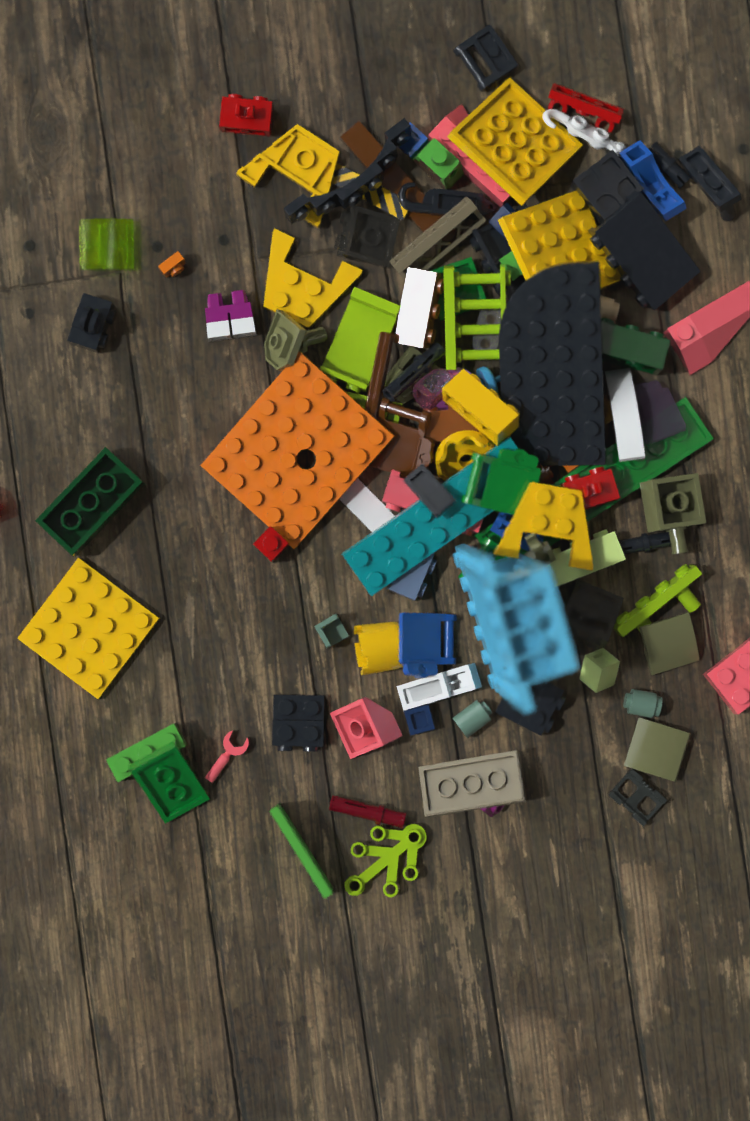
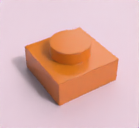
M177 251L158 265L166 278L170 275L174 277L184 269L183 265L186 262L179 251Z

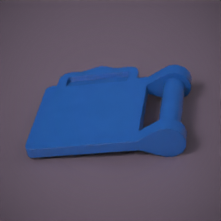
M400 613L399 663L403 664V673L405 675H412L417 679L436 675L438 673L437 665H456V657H454V622L457 621L456 614ZM441 621L444 622L443 657H441Z

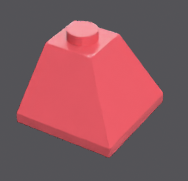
M366 697L330 713L350 759L403 736L393 713Z

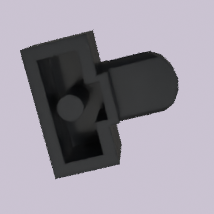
M83 293L67 341L71 345L99 353L100 348L104 349L108 341L107 327L109 324L112 325L116 317L117 310H114V304Z

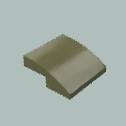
M689 612L639 627L651 675L699 661L697 642Z
M638 718L624 766L676 782L691 733Z

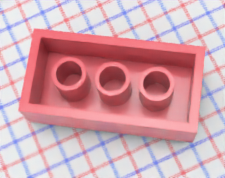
M750 638L703 674L733 714L737 715L750 706Z

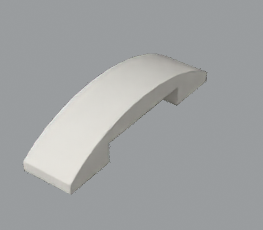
M630 368L605 371L619 461L644 459L643 437Z

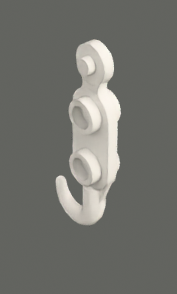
M548 109L543 113V120L549 127L556 128V124L550 120V118H553L566 125L569 134L585 139L596 149L607 148L610 151L613 150L618 157H620L619 153L626 149L623 143L610 140L606 130L588 124L581 116L575 115L570 117L556 109Z

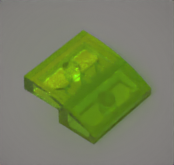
M97 218L79 220L80 270L132 271L134 269V219Z

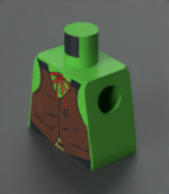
M435 138L430 140L412 159L442 189L449 190L464 174L461 162Z

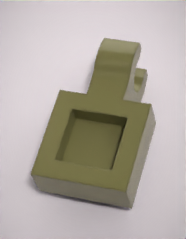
M534 533L525 537L530 547L525 556L545 565L556 560L547 541L542 544L539 543Z

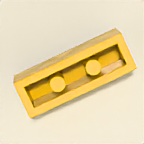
M462 369L442 388L443 401L496 446L502 443L519 427V413L516 408L511 404H505L493 389H487L475 374H469L466 370Z

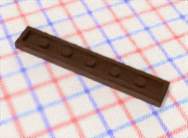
M360 121L340 136L343 143L366 169L383 149ZM395 162L391 167L384 170V180L381 186L398 195L400 188L404 184L413 181ZM417 186L406 191V198L410 202L422 203L424 194ZM407 212L408 217L422 233L442 217L426 213ZM452 229L442 238V241L450 242L455 238L456 230Z

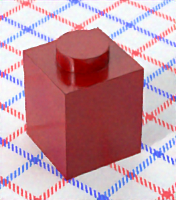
M269 526L253 545L273 563L289 546V543Z

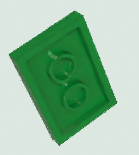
M174 741L128 765L130 772L165 823L210 799L205 788Z

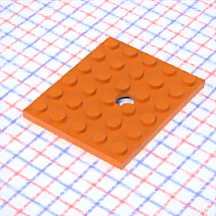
M299 351L294 365L284 368L200 466L268 527L271 526L289 543V546L296 549L395 435ZM304 449L313 451L316 456V463L310 469H303L297 463V455Z

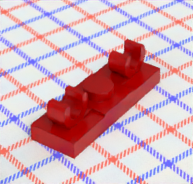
M553 83L548 96L551 99L548 109H552L555 103H560L563 107L561 111L563 113H566L569 105L571 108L576 109L575 111L580 115H596L598 118L595 127L599 128L602 121H608L610 124L608 132L610 133L613 131L615 123L619 124L624 111L623 108Z

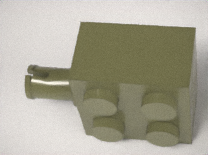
M698 473L641 482L640 489L648 533L666 530L670 536L672 555L688 552L684 529L689 526L706 523Z

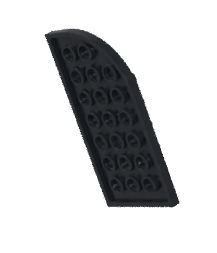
M600 261L560 263L542 269L520 285L509 300L500 322L501 400L507 405L511 404L519 413V427L509 437L517 448L524 450L527 454L536 456L538 464L542 466L605 465L606 441Z

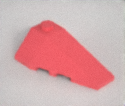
M750 281L667 328L664 332L689 375L710 364L750 318Z

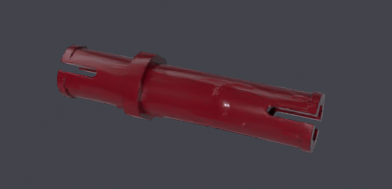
M332 795L329 811L372 820L377 825L384 823L402 829L406 813L384 808L385 805H370Z

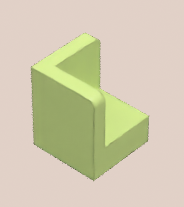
M604 648L586 654L579 678L594 692H600L615 684L620 661Z

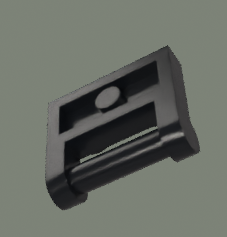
M491 24L453 49L454 54L462 59L477 81V87L481 92L518 68L517 62ZM470 48H475L492 73L491 75L485 77L468 52Z

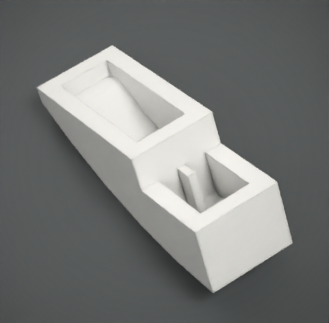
M472 663L396 687L403 710H408L481 688L482 685L476 665Z

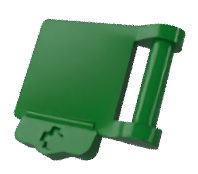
M502 448L498 453V458L473 452L471 460H474L466 495H462L461 502L514 515L529 483L539 482L541 469L537 468L538 458L527 454L520 448L513 450ZM488 463L490 468L482 499H478L475 497L483 464Z

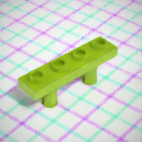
M685 564L678 568L674 573L676 576L669 581L664 580L655 587L656 592L649 597L644 596L635 603L636 608L628 613L626 611L618 616L615 620L616 624L612 628L622 637L626 636L634 628H637L640 632L639 627L651 624L652 622L649 620V617L675 596L689 613L695 611L700 607L701 603L688 587L689 584L702 575L698 567L692 564Z

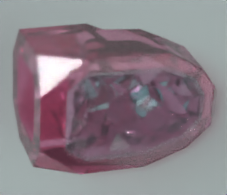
M443 368L432 370L414 385L413 396L416 402L424 410L435 408L443 400L442 388L454 378V375L449 370Z

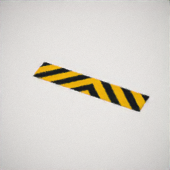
M337 163L332 183L342 187L357 178L359 174ZM381 186L374 191L369 190L362 196L363 200L401 220L404 219L408 210L401 206L397 194Z

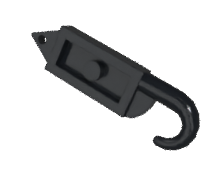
M415 182L404 184L398 193L399 202L405 210L434 216H444L466 196L475 204L482 216L498 208L484 198L483 193L438 188L430 189L426 192L422 203L410 202L406 198V191L409 188L415 187ZM472 213L466 219L477 220L478 218Z

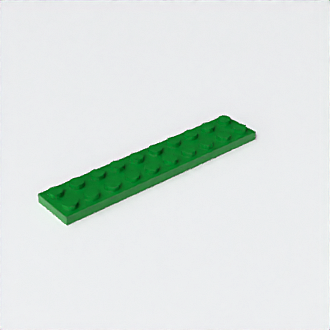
M686 397L641 426L645 452L644 459L620 462L617 443H614L606 449L605 465H581L551 486L561 487L560 485L566 482V477L580 474V478L590 475L589 470L604 466L605 470L611 469L620 498L586 509L585 516L586 522H588L640 488L641 482L652 480L713 440V437ZM493 524L475 535L481 546L483 545L482 540L485 535L500 543L501 536L490 531ZM544 536L542 543L547 541L549 546L562 538ZM520 547L519 553L525 555L528 551ZM491 550L488 554L491 556L492 561L497 556L494 555V550Z

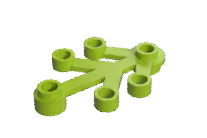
M410 824L403 830L384 829L378 825L371 829L370 835L374 841H381L384 838L400 840L393 848L364 845L362 842L353 843L351 853L354 857L360 858L367 855L380 858L360 875L349 876L345 881L346 892L352 896L360 895L365 889V883L388 865L387 879L383 886V892L387 897L396 896L398 893L396 881L399 855L406 849L407 866L403 869V877L408 881L415 880L418 876L416 868L417 850L426 842V832L418 824ZM381 829L383 831L382 837L375 838L373 831ZM412 832H416L419 835L418 840L415 842L409 840V835ZM356 845L363 847L361 854L354 853L353 848ZM408 868L415 870V875L411 878L405 874ZM352 881H357L360 884L358 890L350 888ZM390 884L396 888L392 894L386 892V887Z

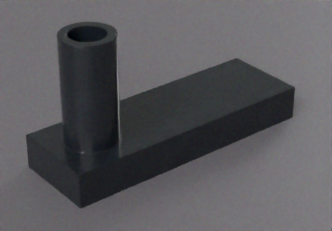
M699 145L679 158L680 165L719 210L721 219L731 221L736 216L734 204L742 200L741 193Z

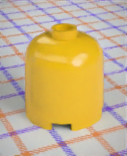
M398 622L354 626V634L359 635V643H354L358 667H362L361 675L403 667V664L399 663Z

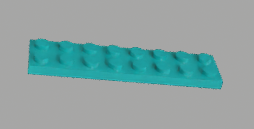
M508 437L483 455L498 458V453L502 448L513 450L517 449V446ZM473 462L442 483V486L452 495L457 503L437 519L419 499L342 553L371 596L494 511L461 502L462 495H466ZM488 463L483 464L475 497L478 499H482L490 468Z

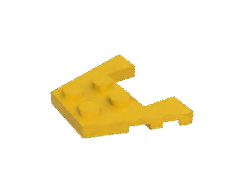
M297 124L273 142L264 152L254 157L246 166L241 167L236 172V175L253 187H256L267 169L271 166L311 192V197L319 196L330 191L339 151ZM310 210L309 215L304 220L319 228L323 214L317 217L313 210Z
M274 228L263 307L276 313L277 309L283 310L298 324L310 329L331 305L348 290L354 281L362 275L363 270L342 261L332 283L329 284L285 263L295 238Z
M530 482L509 526L506 527L504 535L494 551V555L518 558L522 533H534L572 540L568 567L593 571L582 491Z

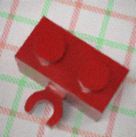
M228 94V97L222 96L219 121L220 132L270 137L273 115L272 101H268V98L262 96H255L253 99H243V96L239 94Z
M604 466L589 470L590 475L580 478V474L566 477V482L560 485L563 488L581 490L585 510L620 498L612 470H605Z

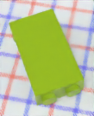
M354 287L350 295L349 304L320 369L335 383L339 381L346 384L345 389L357 394L360 391L366 393L371 380L380 332L391 333L401 306Z

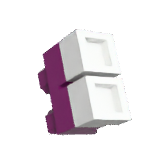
M244 290L231 292L233 304L224 306L221 293L208 295V308H205L209 342L232 339L229 315L231 317L234 338L256 335L252 306L248 302Z

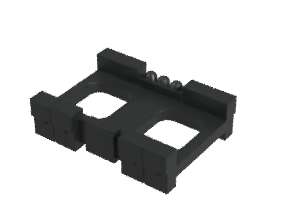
M631 768L608 795L619 805L622 803L623 807L630 813H633L632 817L644 827L646 822L667 800L657 790H653L645 781H642L643 778ZM626 779H630L637 786V790L630 798H625L618 791V788ZM645 796L650 797L656 803V807L649 815H644L637 809V805Z

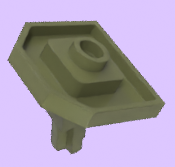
M277 309L264 342L265 360L276 370L283 371L284 368L294 365L299 351L302 353L307 352V346L324 342L327 339V333L323 327L306 331L287 313Z

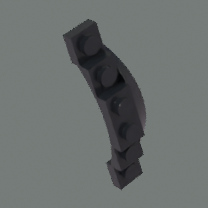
M403 118L384 133L385 145L373 163L357 178L323 195L307 198L303 193L284 207L285 217L291 224L296 221L300 222L309 215L310 210H313L318 217L323 213L331 212L339 206H342L343 209L349 205L354 206L360 202L362 196L369 190L374 191L379 188L384 180V170L396 162L398 157L396 146L400 147L410 139L411 125L407 120Z

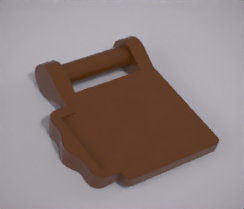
M383 398L379 409L378 421L393 433L395 437L369 466L390 473L393 469L401 472L400 476L403 477L411 474L422 463L429 470V466L434 461L433 449L435 442L433 439L425 436L432 413L425 410L422 412L393 404L392 401ZM391 413L419 422V428L388 420L387 417Z

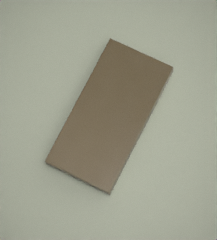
M518 750L418 767L424 815L426 818L526 802Z

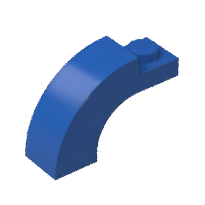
M641 140L619 153L622 162L644 188L642 194L665 222L687 209L684 200L674 191L662 175L655 162L653 153Z

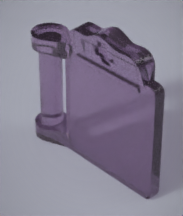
M656 380L649 383H638L634 387L644 447L686 430V424L668 388L662 389L660 383ZM611 421V422H609V424H610V426H611V428H612V430H613V433H614V435H615V437H616L615 428H614V422Z

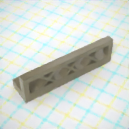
M466 196L389 262L401 277L406 280V273L403 270L414 261H417L418 269L428 270L470 235L472 230L482 225L486 219L478 211L475 204ZM472 213L478 218L471 225H461V222ZM456 228L455 238L451 242L442 241L446 234ZM434 244L437 245L436 254L433 257H422Z

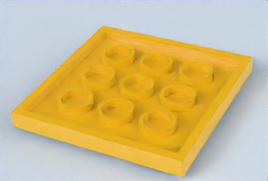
M510 77L447 136L521 206L583 146L579 140L569 134L567 129L555 119L550 118L556 124V128L549 127L543 120V113L546 110Z
M577 191L511 213L498 220L525 280L552 265L566 262L600 261V289L621 281L618 269H612L605 260L607 255L602 249L598 250L590 241L592 236L588 230L598 226L588 205Z
M78 557L17 639L95 698L100 699L160 618Z

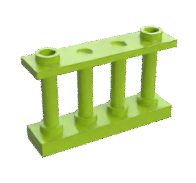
M500 264V273L459 274V272H454V265L444 266L446 370H456L457 363H461V360L500 359L499 349L461 350V348H456V338H461V335L499 334L500 324L461 325L460 322L456 323L455 313H459L460 310L501 309L502 319L506 308V286H511L510 270L505 271V264ZM461 284H500L501 299L460 300V297H455V287H460Z

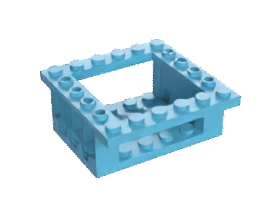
M465 543L455 546L456 553H453V559L456 567L460 568L463 577L460 578L463 592H468L470 601L467 602V608L470 616H474L477 626L473 628L477 640L482 641L484 650H481L480 653L483 663L488 665L491 674L487 675L491 689H494L496 693H499L500 696H503L505 700H508L510 704H513L515 708L520 709L523 713L533 711L534 706L528 684L578 669L550 566L520 553L518 558L506 557L492 561L490 555Z

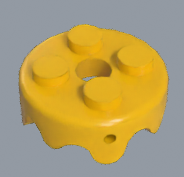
M463 430L449 435L440 443L435 453L438 477L446 481L474 461L463 462L460 460L462 456H472L473 452L485 454L495 447V444L481 432L474 430Z

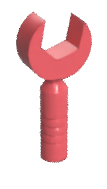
M233 731L226 734L223 740L226 752L221 754L205 776L208 781L213 783L229 762L231 755H241L248 749V737L243 746L234 747L230 741Z

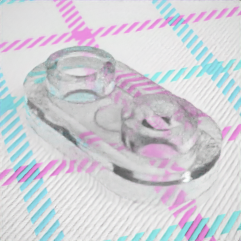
M482 309L479 313L477 325L489 324L486 322L487 316L495 318V323L493 324H500L501 322L500 309ZM499 334L474 335L473 349H497ZM482 340H487L490 343V346L488 348H482L480 342Z

